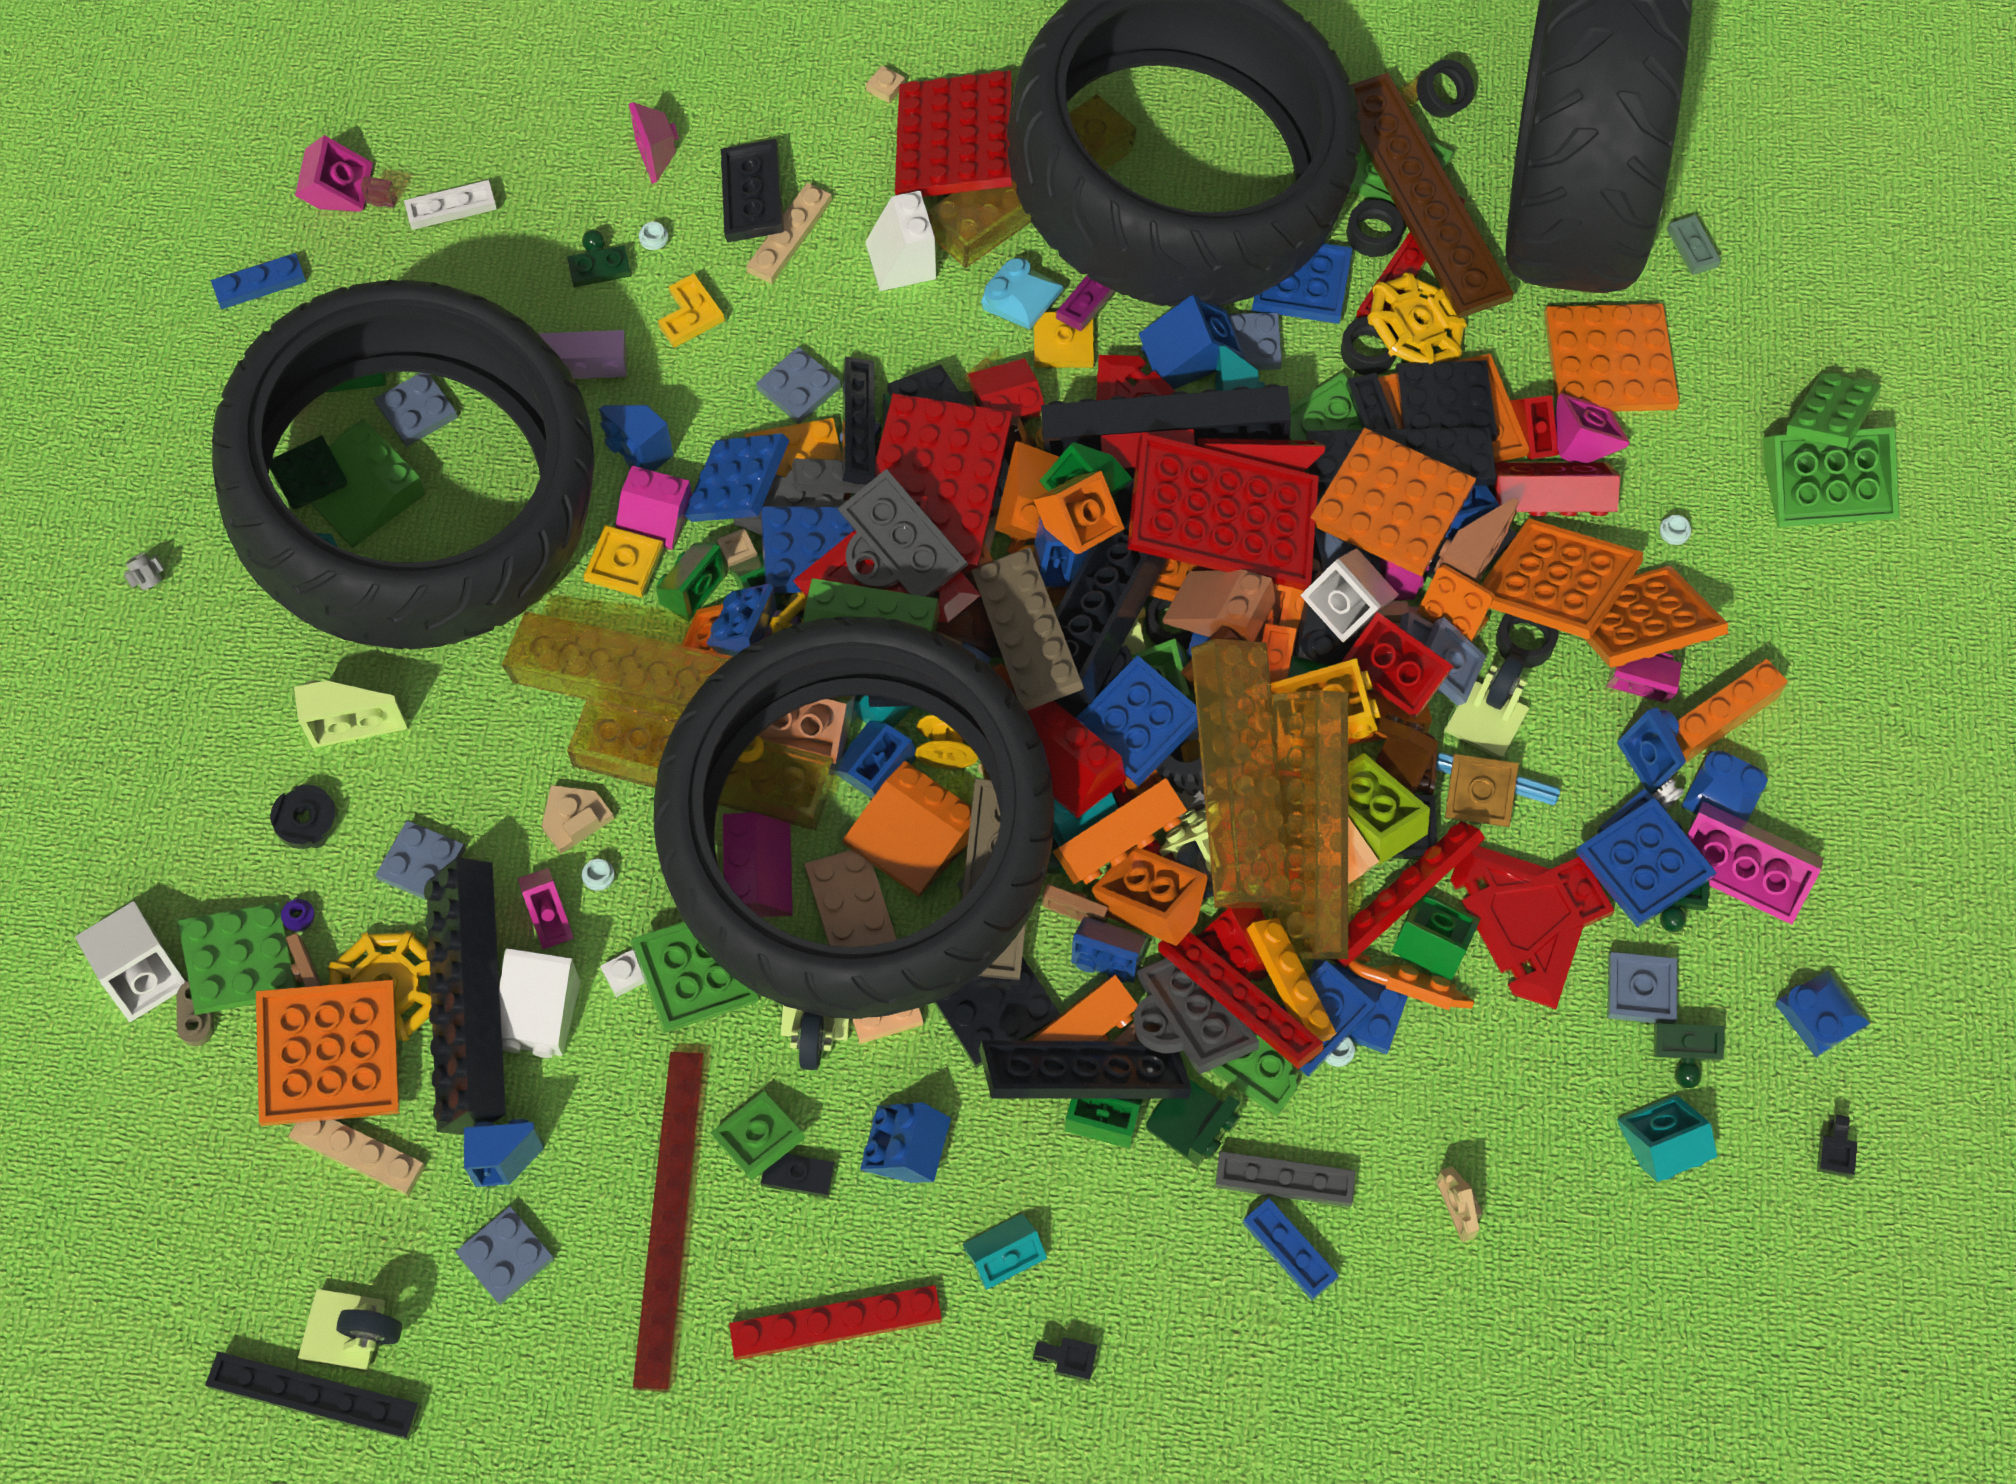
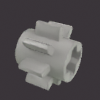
M142 552L125 563L129 570L124 572V577L132 588L139 585L142 590H146L163 579L159 572L164 570V566L157 555L149 558L146 552Z

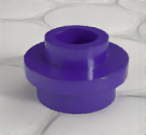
M294 899L288 902L281 911L283 924L292 931L307 929L315 918V911L312 905L303 899ZM295 911H303L301 916L297 918L292 917Z

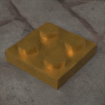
M1454 754L1445 818L1510 827L1519 763Z

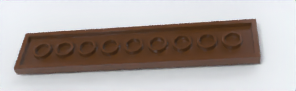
M1389 73L1349 85L1354 88L1359 107L1357 120L1360 121V142L1457 317L1460 319L1512 301L1514 295L1512 289Z

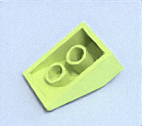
M316 680L308 681L304 685L294 687L298 721L313 748L408 729L394 695L327 680L321 682Z

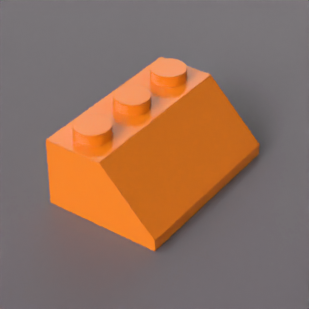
M1133 846L1126 851L1129 857L1116 866L1111 867L1092 888L1098 904L1108 907V918L1177 946L1197 924L1208 880L1207 875L1144 849L1139 850L1138 847Z

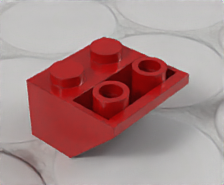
M1258 903L1229 907L1197 936L1198 939L1250 982L1252 979L1258 981L1269 975L1247 931V928L1253 922L1266 920Z

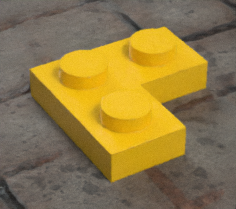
M693 273L669 286L671 296L681 309L658 320V325L670 344L675 348L719 325L725 319L722 311Z

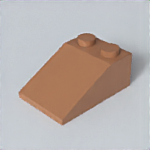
M1512 498L1458 530L1452 541L1447 539L1439 553L1440 559L1434 571L1436 572L1441 565H1447L1474 582L1479 583L1510 529L1519 500Z
M1218 570L1189 571L1167 610L1163 623L1210 638L1224 626L1242 640L1250 650L1276 601L1272 578L1246 570H1236L1228 573Z
M856 695L839 696L805 705L772 723L759 736L762 738L764 746L836 764L846 750Z

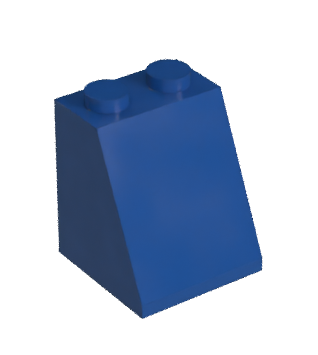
M1195 295L1189 296L1139 333L1143 344L1141 349L1149 360L1152 368L1151 372L1155 371L1173 389L1215 373L1219 346H1226L1242 359H1245L1227 311L1216 305L1203 302Z

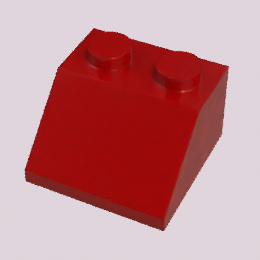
M1025 358L968 374L977 406L1012 411L1013 418L1020 416L1024 421L1042 416L1041 405H1045L1038 380Z

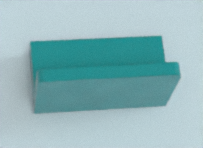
M1023 1214L963 1244V1248L972 1260L980 1281L986 1290L1047 1259L1036 1229Z

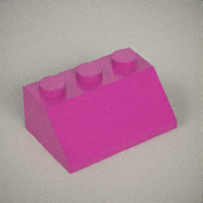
M756 812L723 814L724 878L742 902L759 917L793 916L790 823Z

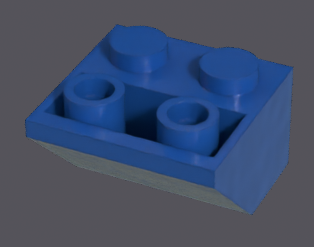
M603 405L599 408L602 420L600 425L606 437L604 439L605 444L612 452H619L630 468L631 466L656 471L674 456L668 424L647 405Z
M1040 517L1033 555L1045 587H1068L1072 583L1090 548L1080 554H1075L1045 529Z
M768 583L730 592L723 601L724 607L719 618L711 626V634L706 644L726 660H729L741 650L762 640L776 611L774 587Z
M869 721L830 770L872 799L885 780L904 761L911 765L917 759L915 756L916 748L911 739L890 725Z
M1084 916L1073 937L1071 963L1076 964L1078 969L1085 972L1093 973L1098 971L1107 974L1108 977L1116 975L1121 983L1126 981L1134 983L1146 948L1147 936Z
M923 1102L878 1106L873 1117V1124L864 1149L860 1169L864 1172L909 1183L934 1182L951 1118Z
M513 1119L508 1124L495 1125L492 1122H478L474 1124V1127L464 1128V1169L475 1187L510 1185L544 1149V1142L534 1122H529L526 1119Z

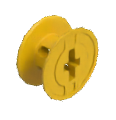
M934 715L925 716L918 721L917 729L919 733L932 739V741L917 747L915 751L917 760L923 764L943 769H960L969 767L977 762L978 756L969 745L963 744L965 740L945 722Z

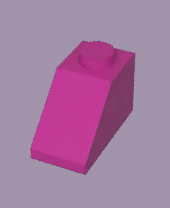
M546 868L518 878L521 892L542 949L574 939L550 869Z

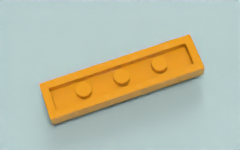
M1279 918L1253 922L1247 928V931L1287 1012L1321 1041L1330 1040L1337 1033Z

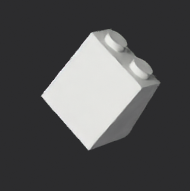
M921 191L892 196L865 241L879 291L936 279L935 237Z
M1356 548L1334 561L1300 596L1335 635L1344 642L1372 620L1377 612H1382L1399 594Z
M134 901L75 936L98 980L129 1022H132L177 994L180 986L186 982Z
M506 948L499 987L502 1049L510 1053H519L520 1050L532 1051L534 1055L542 1058H552L553 1055L563 1056L581 983L572 958Z

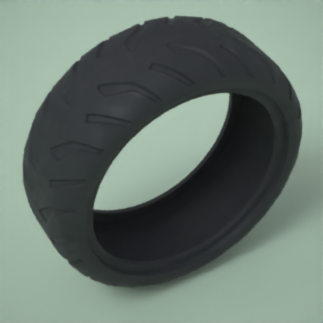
M1068 0L1041 28L1031 43L1020 68L1007 127V139L1010 142L1007 152L1012 181L1016 182V194L1025 214H1030L1031 223L1050 248L1058 250V254L1079 273L1088 274V278L1121 295H1129L1133 299L1161 306L1176 307L1191 295H1195L1203 302L1216 306L1246 300L1281 283L1301 269L1321 248L1332 230L1348 196L1358 167L1356 156L1360 153V121L1357 120L1359 107L1353 86H1349L1350 78L1335 50H1330L1328 47V41L1310 21L1306 22L1303 15L1281 0ZM1170 66L1209 75L1243 93L1272 120L1288 147L1295 173V183L1282 193L1263 203L1227 212L1188 211L1154 202L1123 186L1096 163L1074 130L1068 113L1067 102L1089 83L1102 76L1127 68Z
M1539 0L1517 141L1505 251L1508 267L1522 281L1546 288L1608 293L1627 289L1637 281L1643 272L1653 245L1670 169L1684 84L1693 0Z
M390 279L351 285L349 289L341 287L312 298L310 303L300 304L272 323L269 331H263L245 351V358L238 361L223 390V400L217 406L213 425L212 467L221 517L229 540L241 563L257 584L270 597L307 624L343 640L371 646L413 650L454 644L492 631L495 626H503L526 611L527 606L535 603L559 577L560 571L570 562L583 532L591 497L594 449L590 420L582 394L562 359L531 326L502 306L482 296L435 282L397 281ZM385 372L432 374L462 383L480 392L503 409L526 437L539 468L540 480L533 495L519 515L506 528L487 542L458 555L434 561H381L359 556L325 541L308 529L287 508L269 477L270 464L281 436L293 419L308 404L342 383L359 377Z
M882 617L821 618L794 624L741 650L709 676L689 701L665 745L657 772L654 795L656 849L668 889L693 936L727 973L747 988L786 1007L820 1016L863 1019L905 1012L943 999L979 976L1008 948L1027 922L1046 877L1053 842L1054 795L1048 759L1042 740L1036 732L1031 717L1016 695L987 663L976 658V655L937 632L929 631L925 627L897 619L887 620ZM839 696H880L896 699L931 713L949 725L969 744L987 771L996 793L1001 819L998 838L992 855L973 888L945 916L928 927L904 938L872 946L843 947L810 942L792 936L759 917L742 902L721 874L715 852V822L720 796L731 770L744 750L760 733L786 714L805 705Z

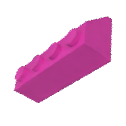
M1702 802L1686 834L1717 872L1714 878L1709 880V886L1791 925L1795 921L1823 865V857L1706 802Z

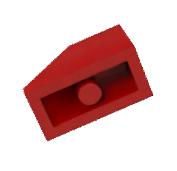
M1552 395L1510 400L1529 446L1527 458L1536 459L1558 456Z

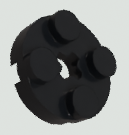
M300 785L294 787L295 790L287 795L285 793L280 795L274 802L270 814V820L277 837L287 846L297 849L322 847L326 843L327 838L332 835L337 825L338 813L334 801L325 790L314 785ZM305 811H309L311 816L309 821L301 823L296 818L298 815H303Z

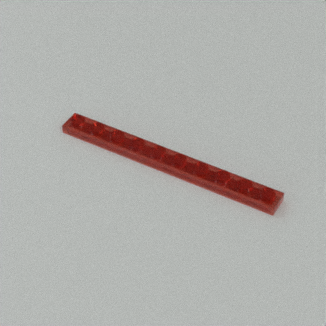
M670 1052L633 1380L634 1391H670L705 1060L704 1053Z

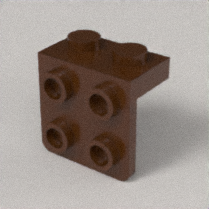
M1386 713L1385 717L1375 719L1377 731L1387 736L1376 763L1412 794H1415L1439 742L1423 734L1425 730L1423 726L1409 720L1403 725L1404 720Z

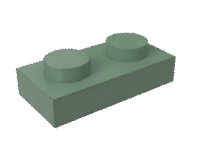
M1696 215L1669 223L1667 231L1692 275L1719 267L1721 259Z

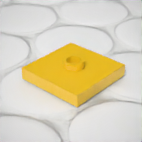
M1044 312L1034 324V367L1093 368V318L1082 331H1079L1057 320L1056 312Z
M605 525L584 573V581L643 598L664 548V543L662 540Z

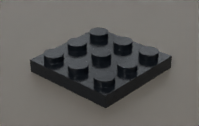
M1486 360L1433 362L1431 364L1428 362L1397 363L1395 371L1403 429L1490 427L1491 441H1496L1497 429Z
M1023 956L1020 980L977 976L955 993L934 1002L975 1068L983 1065L979 1052L981 1040L1024 1041L1060 1015Z

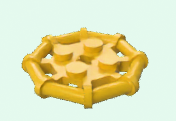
M1404 273L1402 277L1385 283H1376L1372 289L1374 296L1371 312L1367 316L1368 324L1373 326L1389 350L1387 353L1391 357L1395 355L1411 363L1428 362L1429 364L1459 360L1462 356L1461 343L1463 331L1467 324L1464 318L1459 319L1442 288L1439 289L1415 278L1412 273ZM1401 289L1405 291V293L1399 295L1396 292ZM1423 294V295L1427 296L1428 298H1427V299L1422 298V297H1420V295ZM1385 301L1391 304L1390 311H1383ZM1415 318L1421 319L1423 323H1418ZM1387 324H1390L1392 326L1393 330L1399 337L1397 340L1390 331ZM1445 329H1449V330H1450V332H1451V337H1450V338H1449L1448 336H1446V335H1447V332H1445ZM1438 345L1443 351L1434 354L1432 347Z
M407 930L405 933H362V937L335 962H330L327 968L330 971L329 985L342 984L343 978H350L352 983L392 979L395 985L397 1040L408 1041L410 1040L409 1036L429 1018L431 992L429 990L428 994L420 992L421 986L419 984L421 976L428 974L430 976V961L427 960L426 956L427 947L415 937V932ZM397 946L396 951L390 952L391 954H382L377 952L375 948ZM411 950L422 963L414 966L405 958L408 951ZM367 951L368 956L354 969L349 967ZM415 1002L423 1005L406 1022L403 1021L401 1015Z

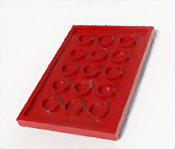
M993 71L978 75L967 74L961 77L937 78L920 82L910 81L899 84L895 170L896 196L921 191L922 197L1013 186L1007 152L1010 146V142L1007 139V127L1013 99L1011 71Z
M893 393L875 461V478L887 469L909 495L928 496L927 516L967 561L968 566L963 570L972 571V569L978 568L980 564L1013 412Z
M1142 433L1138 438L1127 549L1227 573L1236 570H1246L1270 577L1274 584L1305 591L1311 585L1316 521L1310 517L1317 507L1319 476Z

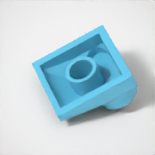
M1014 258L1007 261L988 282L984 289L981 304L983 310L1030 330L1064 289L1061 284L1032 270L1027 260Z

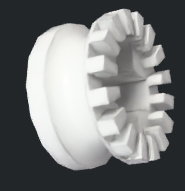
M1673 779L1666 782L1665 786H1661L1663 790L1658 789L1653 795L1666 809L1673 805L1684 793L1682 788L1675 787L1676 782Z

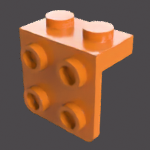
M1441 565L1437 569L1417 613L1434 623L1436 620L1445 617L1469 641L1473 642L1489 620L1486 614L1494 600V594L1449 566Z

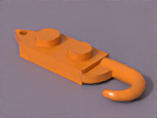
M1360 954L1347 966L1350 971L1359 977L1386 986V989L1446 1010H1450V1007L1472 1009L1475 1002L1457 990V985L1450 983L1448 979L1420 973L1410 965H1383L1376 969L1359 963L1358 961H1370L1368 955Z

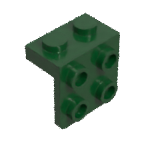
M323 435L272 458L270 464V471L275 482L282 490L290 507L295 510L347 485L346 477Z
M1189 1079L1192 1088L1189 1099H1163L1146 1122V1129L1199 1167L1206 1157L1211 1159L1221 1145V1142L1218 1140L1225 1131L1230 1133L1240 1120L1241 1116L1238 1115L1240 1102L1231 1095H1228L1226 1100L1222 1102Z

